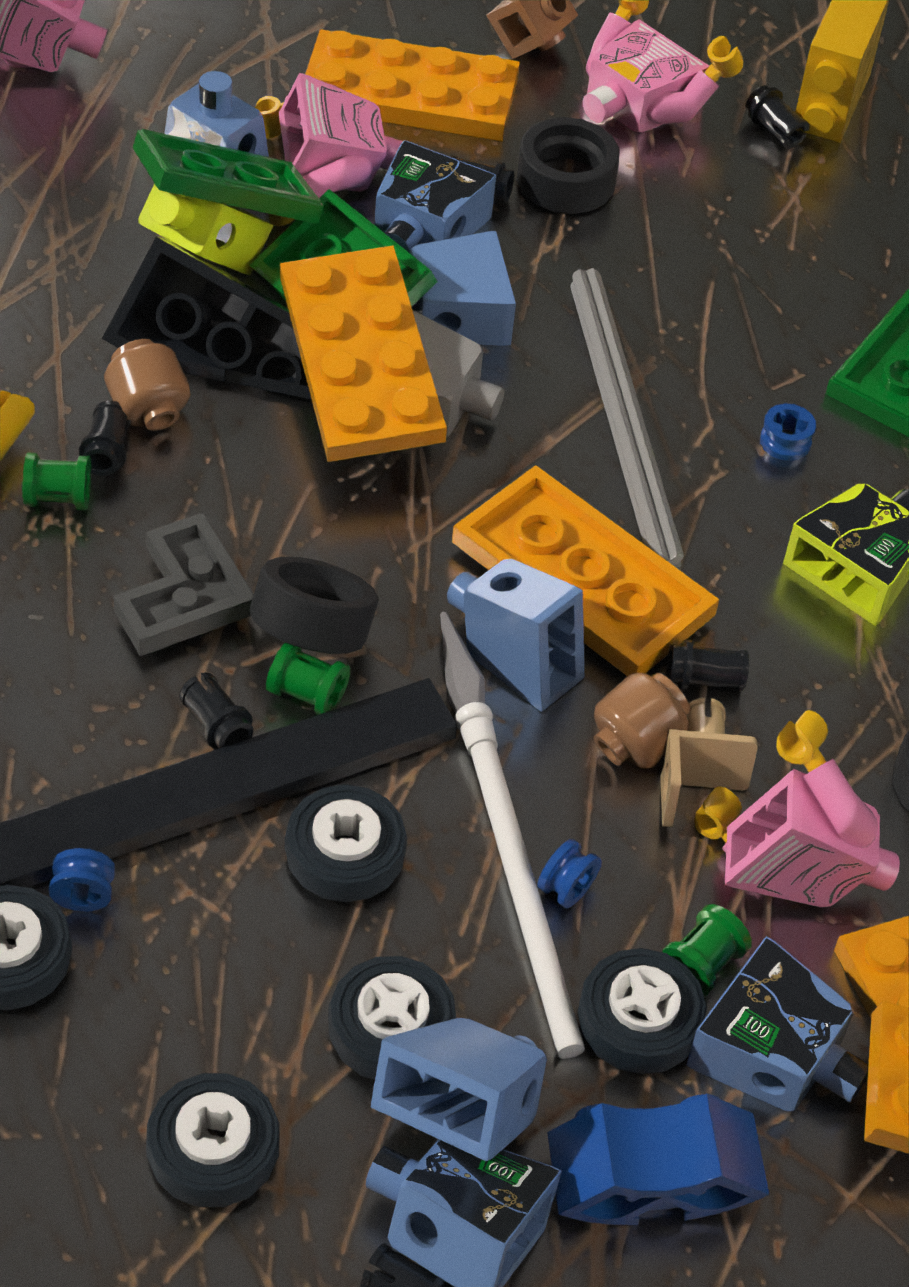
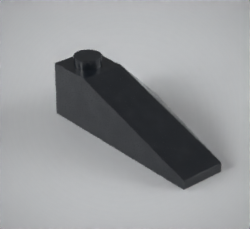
M155 237L102 339L117 348L134 340L150 339L154 343L164 344L175 352L185 374L311 399L289 310L202 257L168 239Z

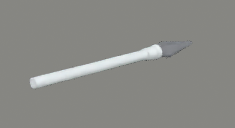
M442 612L440 618L447 702L456 713L455 722L457 723V728L460 729L468 754L473 759L557 1055L561 1059L574 1058L582 1054L585 1047L497 753L498 743L492 721L493 713L491 708L485 704V679L467 650L448 613Z

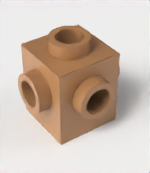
M504 0L486 16L513 59L536 48L543 52L562 41L566 37L563 28L578 16V13L570 0Z

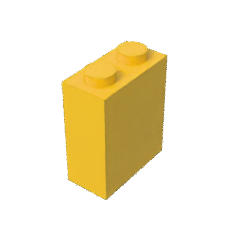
M890 0L831 1L810 45L795 111L810 125L809 131H805V133L841 143L871 75Z

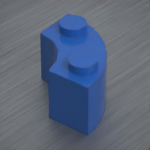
M695 1095L683 1100L680 1104L653 1109L621 1108L604 1103L589 1105L580 1109L575 1114V1118L547 1132L551 1164L562 1171L556 1190L558 1214L568 1218L600 1224L638 1225L639 1215L646 1211L681 1208L684 1221L729 1211L770 1195L754 1114L725 1102L714 1095Z

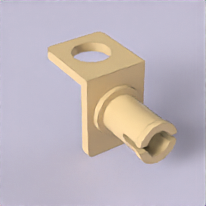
M698 698L689 703L691 707V712L687 715L689 731L669 729L660 776L662 827H673L681 785L707 788L722 786L730 790L741 791L749 788L758 749L757 739L752 736L725 734V707L716 699L711 698L710 701L711 717H706L705 698Z

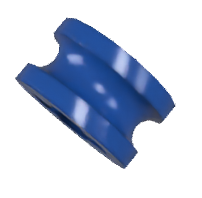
M784 403L775 405L765 415L764 427L760 434V444L764 451L774 458L785 461L799 460L806 456L811 449L812 437L816 431V420L808 410L796 404ZM782 430H789L794 432V434H786Z
M575 839L567 840L554 852L543 868L537 883L538 889L545 894H549L552 891L558 894V903L565 909L572 907L584 896L597 877L602 864L601 858L594 853H590L587 856L581 853L582 846Z
M84 848L68 849L57 854L52 866L54 877L49 885V896L58 905L74 911L89 912L106 907L112 898V886L110 883L115 877V864L110 857L101 852Z

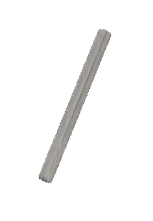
M594 268L587 271L578 269L572 274L573 282L570 288L643 544L677 569H680L684 553L601 274Z

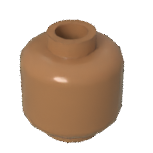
M150 339L134 340L119 347L113 353L111 362L108 364L104 374L105 384L112 401L119 402L123 412L127 415V420H131L130 425L133 427L146 426L148 430L157 431L171 426L179 419V412L186 406L191 396L189 383L175 352L168 346L154 343Z
M633 673L596 704L594 719L599 732L594 736V741L601 752L617 766L627 761L637 768H651L664 758L669 729L689 731L687 715L691 712L690 704L681 690L666 676L660 673H656L652 677L645 673Z

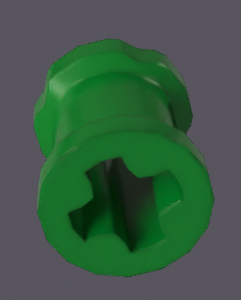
M26 453L22 480V498L25 506L35 507L38 501L73 503L76 510H87L91 488L90 456H79L77 461L40 459L37 453Z
M284 643L277 652L269 669L266 691L277 696L285 693L315 706V713L320 715L336 709L348 685L350 667L341 661H336L332 665L302 652L300 647Z
M715 904L706 905L696 916L697 925L680 942H670L662 950L663 953L668 954L687 966L699 981L704 996L714 988L716 975L732 958H742L752 947L751 936L742 921L731 911Z

